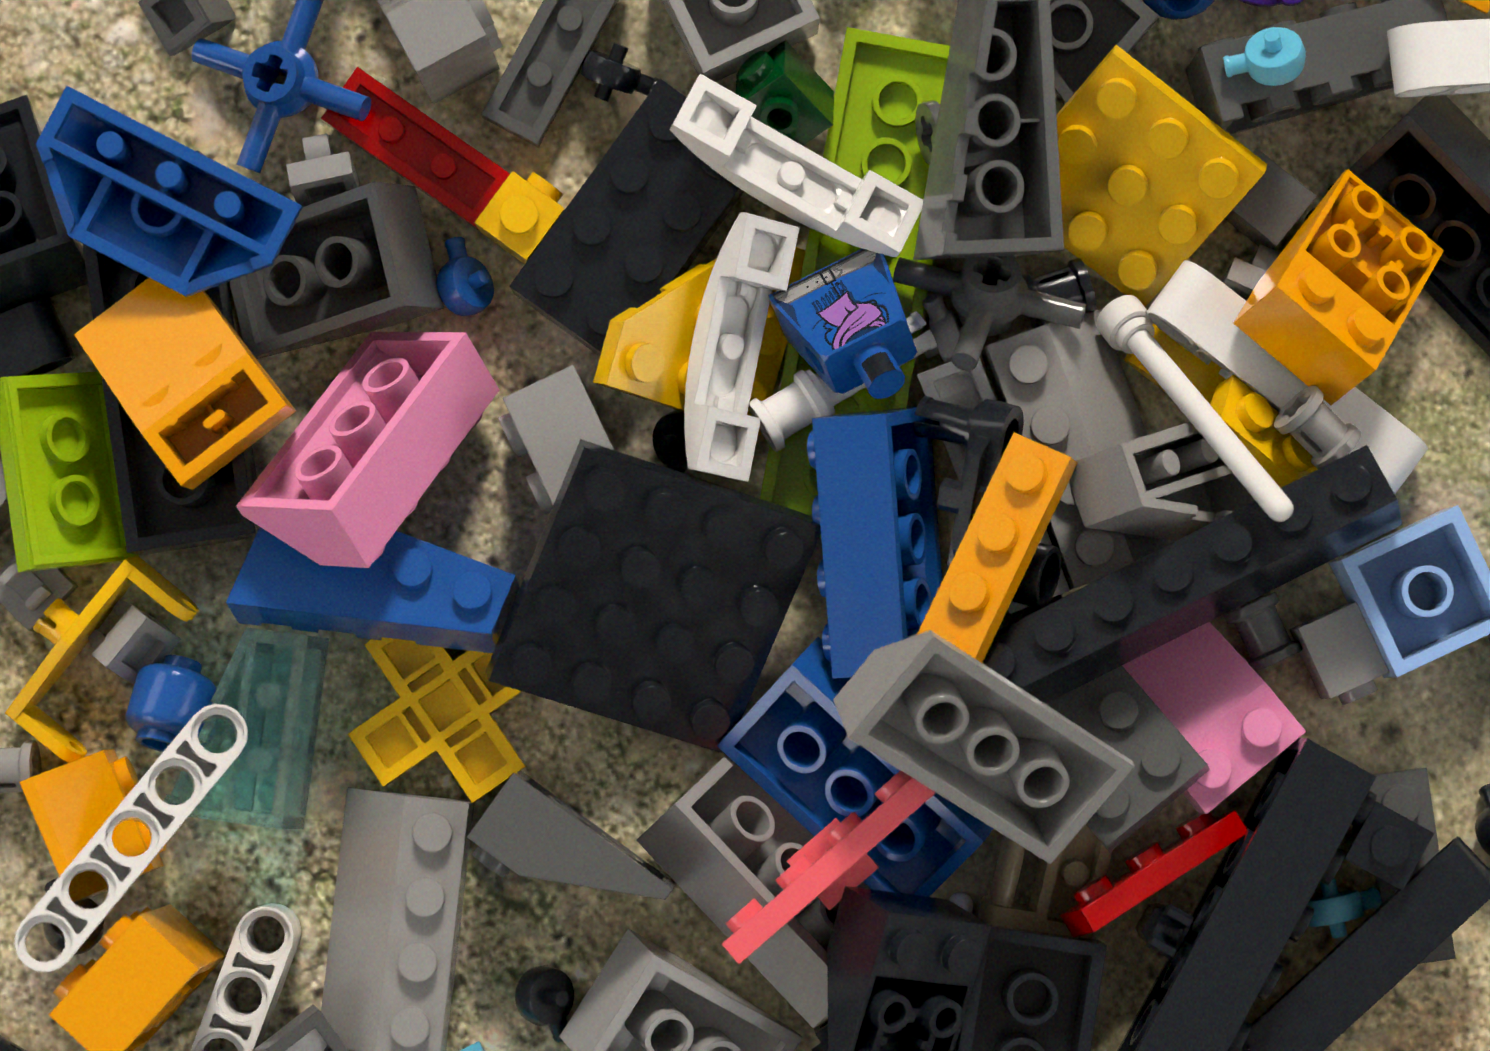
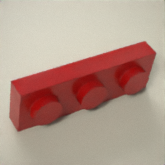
M357 67L343 88L371 98V108L366 119L359 121L327 109L322 115L321 120L476 230H479L475 221L510 173Z
M1236 810L1215 817L1210 812L1208 814L1200 812L1175 828L1180 836L1175 842L1164 849L1161 848L1158 842H1154L1124 861L1129 871L1110 882L1105 874L1073 893L1078 904L1060 915L1072 936L1077 937L1099 930L1244 836L1247 829Z

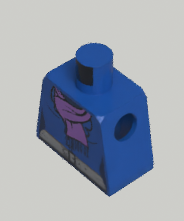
M860 249L788 285L787 291L778 290L768 295L786 340L834 393L844 394L864 384L872 397L882 399L892 396L901 389L905 382V375L899 366L912 360L917 350L884 254Z

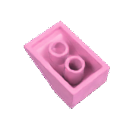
M1210 622L1122 665L1208 764L1210 770L1182 793L1197 812L1208 814L1306 732L1267 683Z

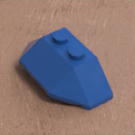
M67 85L36 142L68 236L186 297L272 266L303 208L302 205Z

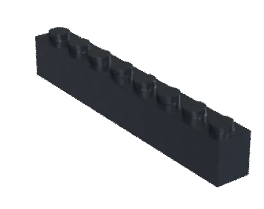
M1365 445L1282 487L1281 490L1293 504V513L1289 519L1283 522L1272 520L1257 501H1254L998 630L982 664L1046 704L1401 526L1402 520L1398 499L1369 447Z

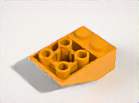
M1347 169L1337 179L1256 284L1233 324L1308 387L1316 385L1323 392V399L1330 405H1333L1377 370L1444 250L1379 196L1374 189L1366 185Z
M148 278L74 334L138 430L178 483L188 489L194 490L296 412L205 291L186 297Z

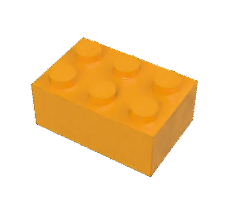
M171 904L154 910L147 906L141 912L136 910L130 916L127 914L123 915L99 941V944L106 952L97 961L91 959L85 966L80 963L59 984L53 993L61 1001L49 1013V1016L87 1051H140L226 957V954Z

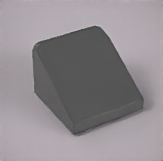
M140 0L138 2L169 56L177 55L194 45L199 38H206L229 24L236 17L227 0Z

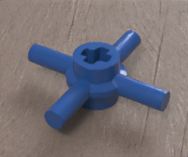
M296 0L282 41L270 42L259 47L250 55L203 38H199L196 41L192 50V61L243 79L246 96L256 108L236 165L261 173L280 118L294 116L308 108L311 104L359 121H364L368 116L371 108V98L320 80L317 65L313 57L306 51L324 0ZM279 74L287 75L283 85L275 83Z

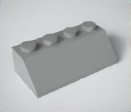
M1102 309L1085 313L1080 329L1052 322L987 345L982 351V356L999 402L1020 406L1023 411L1024 425L1022 436L1068 455L1075 461L1121 443L1147 436L1118 353L1108 344L1096 328V321ZM1069 482L1046 528L1052 545L1059 547L1061 552V568L1070 590L1097 581L1175 542L1172 540L1085 528L1078 507L1072 498Z
M931 630L875 649L833 699L847 735L851 740L1049 864L1057 858L1135 767L1132 760Z
M725 755L636 841L729 938L733 933L725 923L752 899L755 898L764 907L783 891L775 882V879L790 867L787 860L814 836L735 762ZM864 882L857 886L858 888L870 889ZM818 897L812 900L747 957L812 1028L828 1017L827 947L840 906L839 902L829 911Z
M347 787L321 1013L347 1049L353 1051H446L470 839L467 836L472 830L475 803L468 800Z

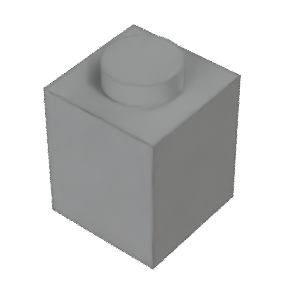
M1357 602L1346 603L1289 629L1293 640L1299 641L1303 649L1299 653L1321 699H1331L1338 696L1342 705L1354 702L1377 691L1378 689L1373 679L1389 673Z

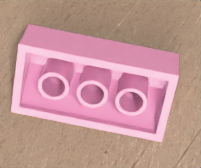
M370 332L236 505L242 516L319 565L369 568L381 556L387 542L404 519L414 511L418 500L437 474L448 465L451 455L471 428L481 420L483 412L499 392L498 386L467 333Z

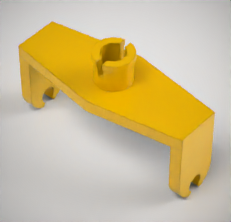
M138 555L127 558L120 564L79 615L69 608L65 601L58 598L43 612L47 617L45 619L39 618L33 626V630L47 638L54 644V647L6 710L5 714L51 752L68 763L83 758L87 754L86 748L77 738L36 705L89 642L88 637L95 629L98 630L112 612L114 605L123 597L132 583L136 584L171 614L185 622L192 620L199 612L197 605L186 594Z

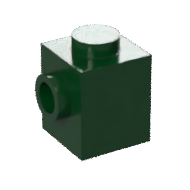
M786 40L769 52L759 51L753 54L740 67L736 74L735 94L757 105L751 116L754 119L802 146L833 126L834 91Z

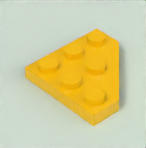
M798 247L795 248L788 285L801 279L806 250ZM717 258L708 264L696 265L660 288L662 293L638 308L630 307L610 320L593 383L684 412L686 379L693 335L704 292ZM771 302L769 303L750 400L757 398L763 401L772 396L787 344ZM748 409L747 415L752 416Z

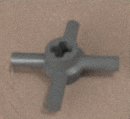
M1016 256L968 258L959 272L899 257L893 281L896 283L951 296L953 306L958 311L959 320L963 325L952 356V363L964 371H971L976 368L987 336L1006 332L1020 314L1080 329L1086 304L1028 290L1026 281L1021 276V268L1015 260Z

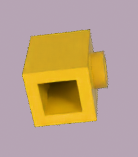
M512 171L477 218L475 224L483 235L523 264H526L565 210L564 207L558 204L563 194L534 172L525 180Z

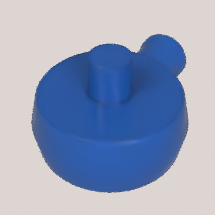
M453 237L444 243L449 261L438 272L436 280L438 294L444 305L454 314L459 316L475 315L482 312L492 302L494 296L493 280L486 267L479 260L467 255L465 239L463 237Z

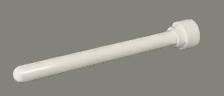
M1133 295L1120 296L1108 303L1100 312L1096 321L1097 330L1108 344L1115 350H1123L1127 354L1133 353L1272 520L1283 522L1289 519L1293 513L1291 500L1153 337L1155 331L1152 326L1153 322L1147 317L1145 306Z

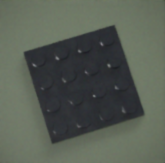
M580 439L487 666L486 674L488 680L725 754L717 745L735 727L744 714L821 535L820 524L813 522L811 515Z

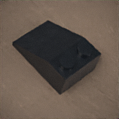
M27 94L0 104V314L25 303L42 298H50L88 284L82 243L70 238L67 234L44 163L36 146V142L42 132Z

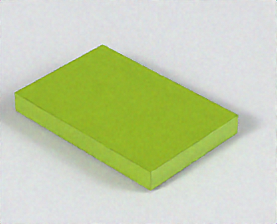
M99 371L1 377L0 451L18 573L123 562L127 558L137 556L127 553L102 377Z

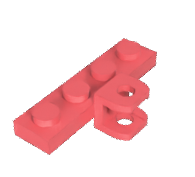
M900 770L874 793L882 804L863 821L855 811L842 822L836 817L787 860L790 867L775 879V882L783 891L764 907L755 898L752 899L729 919L725 925L733 934L722 943L723 947L740 964L816 897L830 911L841 901L845 886L857 887L879 868L877 863L867 853L936 792Z

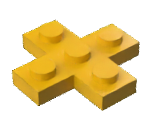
M382 637V640L371 639L364 644L400 698L350 731L347 735L383 787H386L426 758L438 752L470 801L475 803L507 781L513 773L527 767L491 715L523 692L488 680L486 669L493 653L467 651L454 660L446 648L418 645L415 641Z

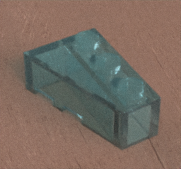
M245 628L211 702L228 705L240 713L245 720L248 730L247 742L236 760L188 817L275 829H304L329 638ZM212 718L205 721L198 739L205 750L220 754L233 747L235 733L227 721ZM181 771L171 794H166L163 802L170 805H179L190 799L193 793V784L187 773Z

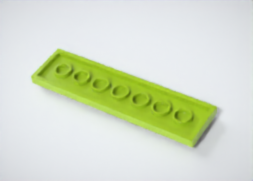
M847 27L834 94L833 126L828 128L823 158L860 179H863L867 172L871 170L924 200L929 165L921 154L917 140L916 110L922 102L937 101L940 104L950 46ZM921 212L900 254L896 258L884 255L892 279L899 257L909 260L914 258ZM810 228L801 279L862 248L837 240ZM934 259L913 261L933 265ZM894 282L905 317L908 318L911 313L916 311L923 318L925 308L922 303L927 297L928 291ZM921 329L912 334L913 339L920 336ZM788 343L780 390L793 383V375L800 370L807 371L810 369L814 374L816 373L790 343ZM915 358L900 366L905 375V382L898 392L887 398L877 399L872 397L865 387L851 397L834 406L835 414L833 415L906 408ZM812 423L785 439V448L775 452L769 445L760 499L811 516L815 496L818 495L816 469L810 465L807 454V440L809 433L813 430Z

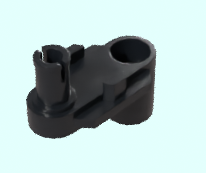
M924 396L917 406L915 415L926 417L925 422H913L915 436L962 445L966 449L961 481L944 478L940 485L937 501L940 510L955 513L946 572L1013 433L1015 432L1021 436L1023 434L1024 418L1020 406L985 399L973 409L938 401L928 396ZM1039 543L1011 602L1039 609L1049 605L1057 588L1061 571V552L1059 547Z

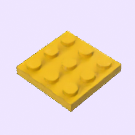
M1115 45L1057 114L1064 248L1077 258H1080L1083 263L1124 295L1136 296L1146 307L1172 278L1183 261L1188 260L1265 174L1267 163L1118 45Z

